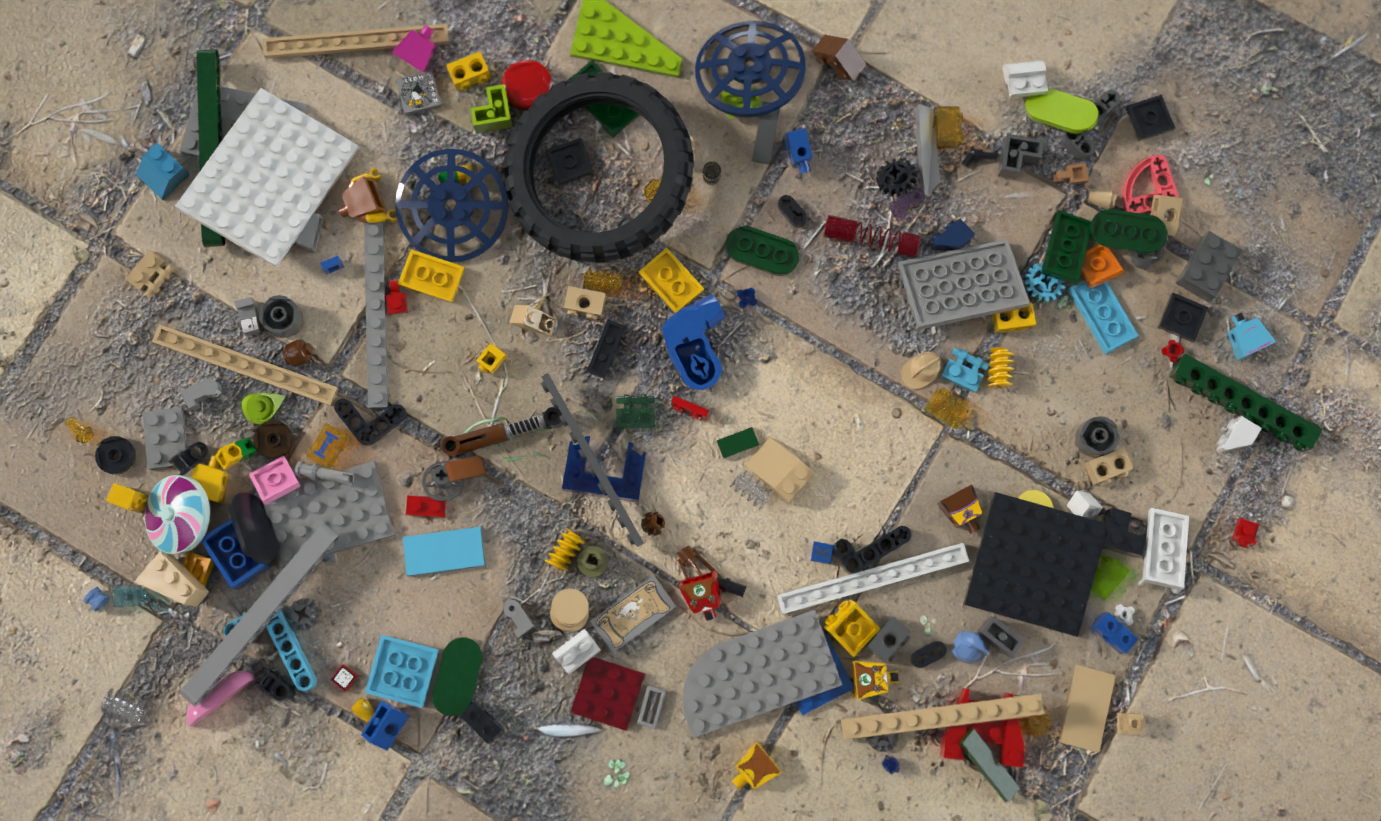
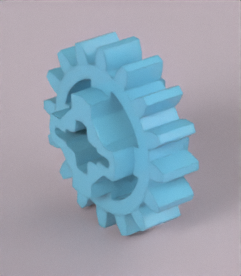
M1043 262L1040 266L1036 263L1033 268L1030 267L1027 271L1029 274L1024 276L1028 280L1023 283L1024 286H1028L1026 293L1031 292L1030 298L1037 297L1038 303L1041 299H1043L1044 303H1047L1049 298L1053 302L1056 296H1061V291L1065 289V286L1061 285L1064 281L1041 274ZM1039 272L1038 277L1033 279L1035 273ZM1056 286L1055 290L1050 293L1051 287Z

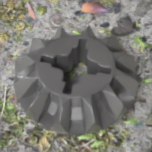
M309 599L294 601L288 608L287 618L289 624L298 630L312 628L319 619L317 605ZM305 609V613L310 618L307 617L300 620V615L296 611H303Z
M898 733L887 734L886 737L889 742L883 739L878 741L880 735L867 737L869 745L879 752H888L898 742Z

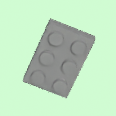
M177 407L142 412L148 469L175 467L168 461L187 447L184 409Z

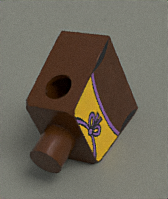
M973 485L937 503L956 528L965 524L970 534L980 529L975 518L982 515L983 512Z

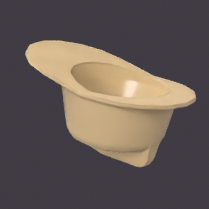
M925 351L909 360L903 366L901 379L909 388H923L942 374L944 363L936 353Z

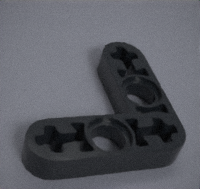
M339 399L334 405L338 416L364 446H371L407 417L406 409L402 405L395 404L368 424L349 400ZM341 404H344V405H347V404H348V406H347L346 408H347V410H348L350 413H352V414H350V415L348 416L343 410H342V411H339V410H341V406H340V405H341ZM394 410H402L400 413L402 415L401 417L398 418L397 416H395L394 418H392V420L394 421L393 424H391L390 420L386 418L387 415H389L390 418L394 416ZM354 417H358L361 422L356 428L350 425ZM379 421H387V428L385 430H378L377 424ZM373 427L374 430L379 433L377 436L375 433L370 435V441H363V439L365 438L364 433H367L369 435L373 432L370 428Z

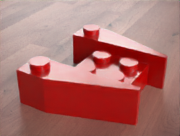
M962 688L955 705L981 701L969 700L970 689ZM1004 693V698L1013 697L1011 693ZM1018 718L945 727L941 736L940 757L964 760V750L959 745V742L969 729H974L984 742L1000 744L999 762L1002 765L1024 768L1025 745Z

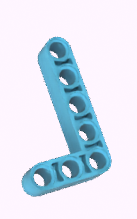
M281 608L267 624L266 628L295 686L301 691L312 690L317 685V677ZM244 615L225 626V636L229 634ZM279 624H282L284 628L281 634L276 632V627ZM288 641L292 643L290 652L285 650V644ZM296 659L301 661V667L298 670L293 665ZM305 676L309 677L310 684L308 687H305L302 684V680Z

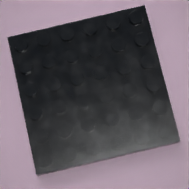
M994 492L963 604L1078 637L1109 524Z

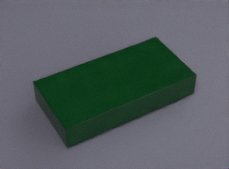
M752 427L716 440L723 459L759 446Z

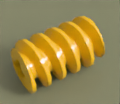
M991 348L990 352L993 354L989 357L992 360L989 366L992 369L989 370V374L992 376L988 378V381L991 383L988 387L1003 389L1012 386L1013 383L1008 382L1007 379L1013 378V375L1008 374L1013 368L1009 367L1008 364L1014 363V360L1008 359V357L1014 356V353L1009 352L1006 348Z
M567 528L568 534L561 533L564 540H557L560 547H552L556 553L548 554L551 560H544L560 571L568 570L565 563L572 564L569 556L576 557L573 550L580 551V547L577 544L585 543L580 536Z

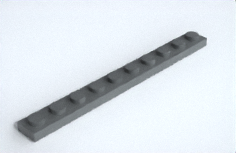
M548 373L541 376L543 382L540 384L546 393H551L553 398L550 401L555 410L560 409L562 413L560 419L564 426L569 425L572 431L569 433L574 444L578 442L582 448L578 450L583 460L588 459L591 464L588 467L593 478L597 476L600 480V483L597 484L602 494L607 493L610 500L607 502L611 510L618 512L620 517L617 520L620 526L627 528L629 534L626 536L631 545L636 544L637 547L643 545V540Z

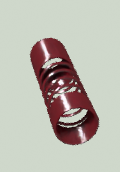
M828 215L824 238L853 244L855 234L861 224L859 246L862 245L870 226L869 248H871L877 231L880 228L878 250H881L884 239L889 231V253L899 232L897 254L910 258H915L917 255L920 235L904 232L901 238V232L898 230L891 243V229L888 228L881 242L882 228L879 226L871 241V224L867 226L862 238L861 221L858 223L856 220Z

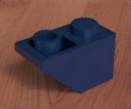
M961 218L956 222L952 220L946 225V231L942 234L938 232L931 239L933 242L930 248L943 251L962 249L973 239L975 233Z

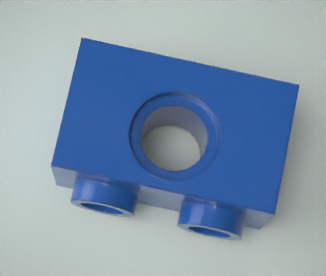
M1109 612L1102 613L1090 627L1119 654H1127L1139 640Z
M382 700L361 733V736L369 743L388 751L409 716L400 708Z

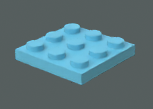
M381 635L365 693L423 708L440 649Z

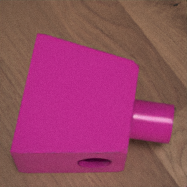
M426 24L420 33L411 30L392 53L422 73L425 72L436 46L435 43L429 40L435 30Z

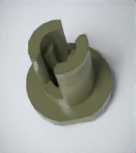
M588 546L579 553L577 565L584 575L599 577L606 571L608 559L602 548ZM593 556L594 559H598L596 566L587 562L590 557Z

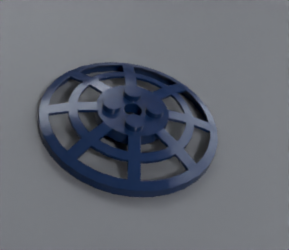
M743 21L719 30L700 49L695 64L697 86L705 100L717 110L738 117H757L780 109L795 97L803 84L806 73L805 55L798 40L784 28L765 21ZM749 27V31L736 33L728 38L723 36V34L734 29ZM766 27L774 29L783 35L775 38L768 33L756 31V28ZM748 36L747 43L737 46L732 42L737 38ZM755 36L764 37L770 40V42L762 46L755 43ZM790 39L798 50L800 62L788 60V54L782 44L783 42ZM715 40L720 42L721 44L714 51L712 60L701 62L702 56L709 45ZM725 46L731 50L728 58L717 59ZM777 46L781 51L783 59L771 58L769 51ZM748 61L754 62V64L751 66L745 65V63ZM727 66L729 74L721 79L716 67ZM772 66H781L782 69L774 80L769 75ZM711 67L712 76L717 85L709 93L702 82L700 70ZM788 68L798 69L799 74L795 83L785 93L779 84L784 79ZM734 79L744 84V89H734L728 86V84ZM762 80L768 84L763 88L751 90V84L761 82ZM722 90L732 95L743 97V108L727 105L716 99V97ZM771 90L779 97V99L767 105L750 108L751 97L763 95Z
M441 149L421 157L404 174L396 194L397 220L410 244L421 253L452 263L474 259L485 253L500 238L508 219V193L501 176L484 158L462 149ZM448 154L447 165L434 168L427 173L419 167V165L432 157ZM456 154L470 157L481 163L484 168L475 174L467 168L455 165ZM447 171V182L437 186L430 179L437 173ZM455 171L464 173L472 179L464 186L454 182ZM412 172H414L420 180L413 191L412 200L401 201L404 185ZM489 173L493 175L499 186L502 202L490 201L489 192L482 181ZM425 184L431 190L429 198L426 201H417L419 191ZM477 184L483 193L484 201H474L469 192ZM448 200L455 201L456 207L453 210L446 208ZM417 208H428L432 218L425 225L422 224L419 218ZM401 209H412L414 221L420 229L413 238L404 225ZM484 209L482 219L478 226H476L470 220L473 210ZM490 209L502 210L499 225L489 239L481 230L488 221ZM437 223L446 227L447 239L432 234L430 230ZM465 225L471 231L463 237L454 239V228ZM427 236L435 242L447 244V256L428 251L419 245L420 241ZM475 236L484 243L483 246L471 253L455 256V244L467 242Z

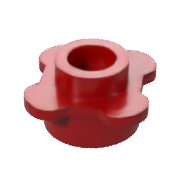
M1169 340L1168 345L1161 349V353L1169 357L1171 362H1176L1178 356L1184 353V348L1175 340Z

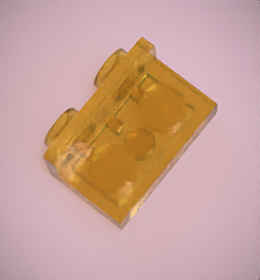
M937 387L924 410L957 430L969 412L970 407L962 398L956 399L951 396L952 393L946 388L942 387L940 389Z

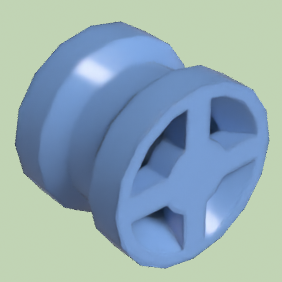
M95 587L87 593L83 602L90 604L92 610L97 612L108 603L110 597L102 594L99 587Z

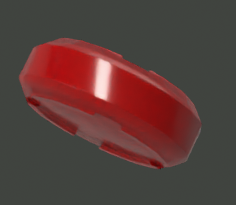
M529 59L517 61L510 65L502 79V85L505 84L509 104L516 109L527 111L533 105V101L539 95L547 93L553 86L551 74L547 68L538 61Z

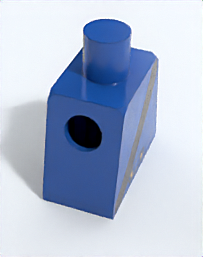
M806 128L788 132L783 141L791 166L797 165L800 175L811 172L808 162L811 161L813 155Z

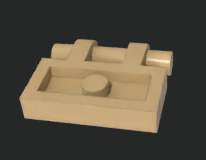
M149 250L125 279L141 292L146 286L149 287L144 294L151 298L154 293L157 294L160 291L159 288L165 280L171 278V273L175 269L168 265L163 270L162 267L166 262ZM159 273L158 278L152 283L151 280Z

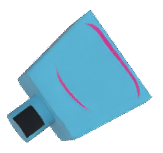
M1242 312L1231 317L1236 327L1228 331V337L1237 361L1276 342L1258 318L1247 322Z

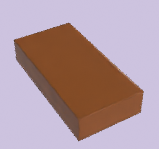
M480 455L445 463L450 482L486 474Z

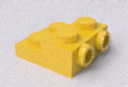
M850 599L849 601H843L839 605V611L835 615L827 617L825 620L826 625L823 628L854 657L880 628L856 602Z

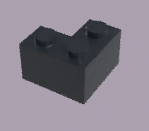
M1115 508L1106 510L1104 523L1109 524L1103 549L1135 558L1143 555L1146 537L1128 532L1132 513Z

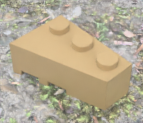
M161 551L134 581L177 602L197 607L209 593L174 555Z

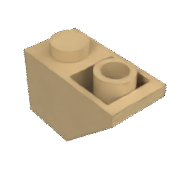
M515 305L510 323L524 330L552 336L557 318L529 305Z

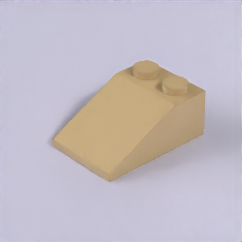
M771 437L745 464L746 468L787 504L815 474L800 459Z

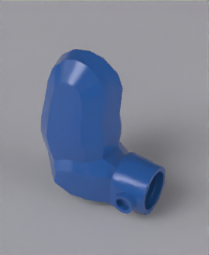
M712 294L694 301V304L682 308L662 326L663 337L672 364L683 382L690 388L697 390L712 387L718 381L722 372L721 362L711 349L709 341L704 334L707 328L710 330L725 319V314L719 302Z

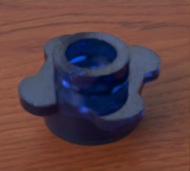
M753 288L737 291L741 308L757 304Z
M886 754L881 762L883 767L892 775L895 772L899 773L900 764L897 759Z

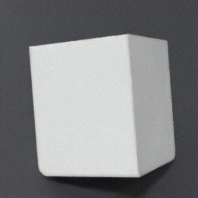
M1076 491L1067 504V507L1075 515L1093 520L1103 508L1090 493Z

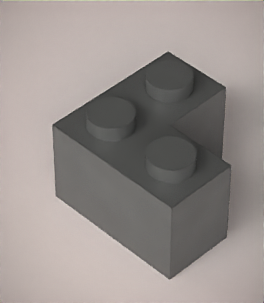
M1007 134L1002 141L997 176L1016 179L1021 172L1022 163L1037 165L1042 158L1044 140Z

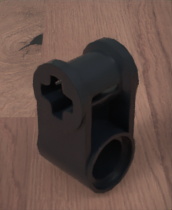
M203 442L192 443L168 462L178 469L180 476H183L206 457L208 447ZM195 446L199 447L201 450L199 456H196L193 453V448Z
M267 667L264 669L265 673L260 680L254 683V686L278 701H288L295 693L294 687ZM284 686L287 693L284 697H281L280 689Z

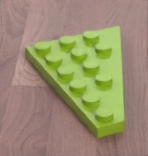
M605 0L582 1L570 53L571 57L674 78L679 77L682 64L681 57Z

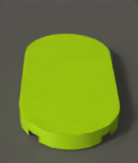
M1048 88L1047 94L1028 96L1025 102L1026 112L1032 120L1071 133L1079 134L1086 130L1089 131L1098 121V109L1094 103L1055 89Z

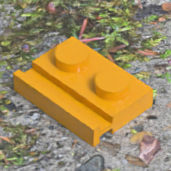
M187 552L183 566L205 587L214 565L213 559Z

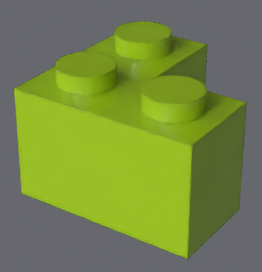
M505 84L486 87L489 105L470 108L475 132L482 133L512 128Z

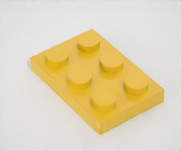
M665 248L638 271L639 275L674 313L686 307L704 291L700 283L668 248Z
M411 249L398 285L453 303L465 267Z

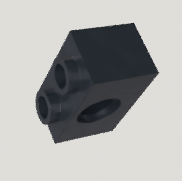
M474 701L460 715L487 744H490L504 730L477 701Z

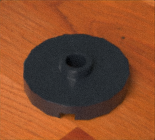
M110 436L104 439L95 451V461L98 467L112 475L127 472L133 466L136 459V451L133 444L128 439L120 436ZM119 453V457L115 459L114 455Z

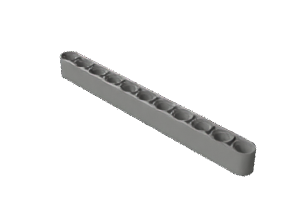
M325 524L321 525L184 685L179 694L194 707L198 706L333 548L340 536Z

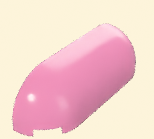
M235 671L227 675L217 683L198 706L194 707L190 704L186 715L188 725L193 727L258 678L253 673L247 671Z

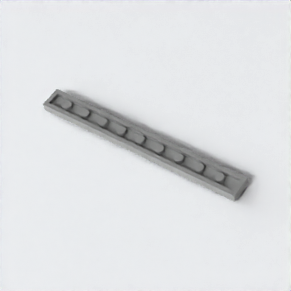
M364 223L368 408L380 409L389 408L384 223Z

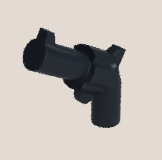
M970 147V152L961 164L964 167H968L972 160L974 163H978L982 159L997 160L998 150L983 152V150Z

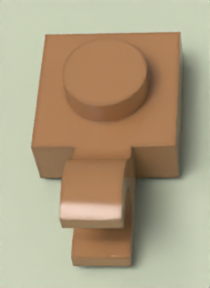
M1086 163L1067 165L1065 167L1066 171H1058L1056 175H1053L1054 183L1068 180L1069 185L1089 181Z

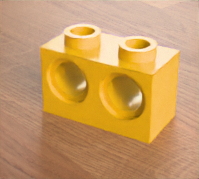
M481 51L446 65L457 91L467 90L471 85L484 83L491 78ZM477 67L482 68V70L479 72L474 71V69ZM459 74H464V75H465V76H464L463 78H461V79H458V78H457V76H458Z
M1032 303L1026 308L992 314L995 334L1032 329L1036 325ZM1019 311L1026 314V319L1020 318ZM1000 314L1006 315L1008 321H1002Z
M113 483L106 501L127 510L141 513L142 510H145L149 495Z

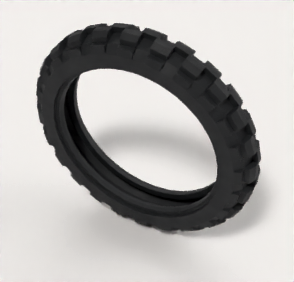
M599 72L593 75L587 73L574 76L572 80L566 82L563 80L552 86L550 91L545 94L542 93L533 101V105L522 113L517 121V127L511 132L503 169L505 170L503 181L508 193L511 210L522 228L538 244L550 252L572 261L608 263L612 260H622L634 256V253L647 249L673 226V222L681 214L686 204L688 193L691 191L694 154L688 130L681 116L669 100L661 95L658 90L647 83L640 82L636 78L624 74L621 76L610 72ZM591 105H618L640 114L657 131L664 154V169L659 188L643 212L618 228L592 233L576 231L565 227L552 219L545 211L535 189L534 167L539 148L548 132L568 114Z

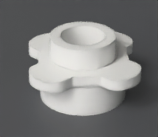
M1122 604L1116 605L1114 617L1120 623H1125L1128 626L1132 625V615L1135 613V609L1132 606L1123 607Z

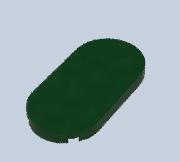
M1106 209L1098 212L1090 223V233L1093 240L1105 247L1152 253L1159 250L1165 244L1168 236L1165 224L1160 218L1153 215Z
M741 226L729 233L726 240L727 253L734 261L776 276H784L791 273L799 261V253L793 242L750 226Z
M460 637L452 640L447 644L442 655L432 700L435 708L446 716L462 714L471 705L483 654L480 646L470 638Z

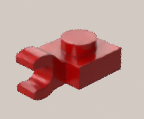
M390 280L391 295H386L388 314L408 313L406 294L400 293V286L397 280Z

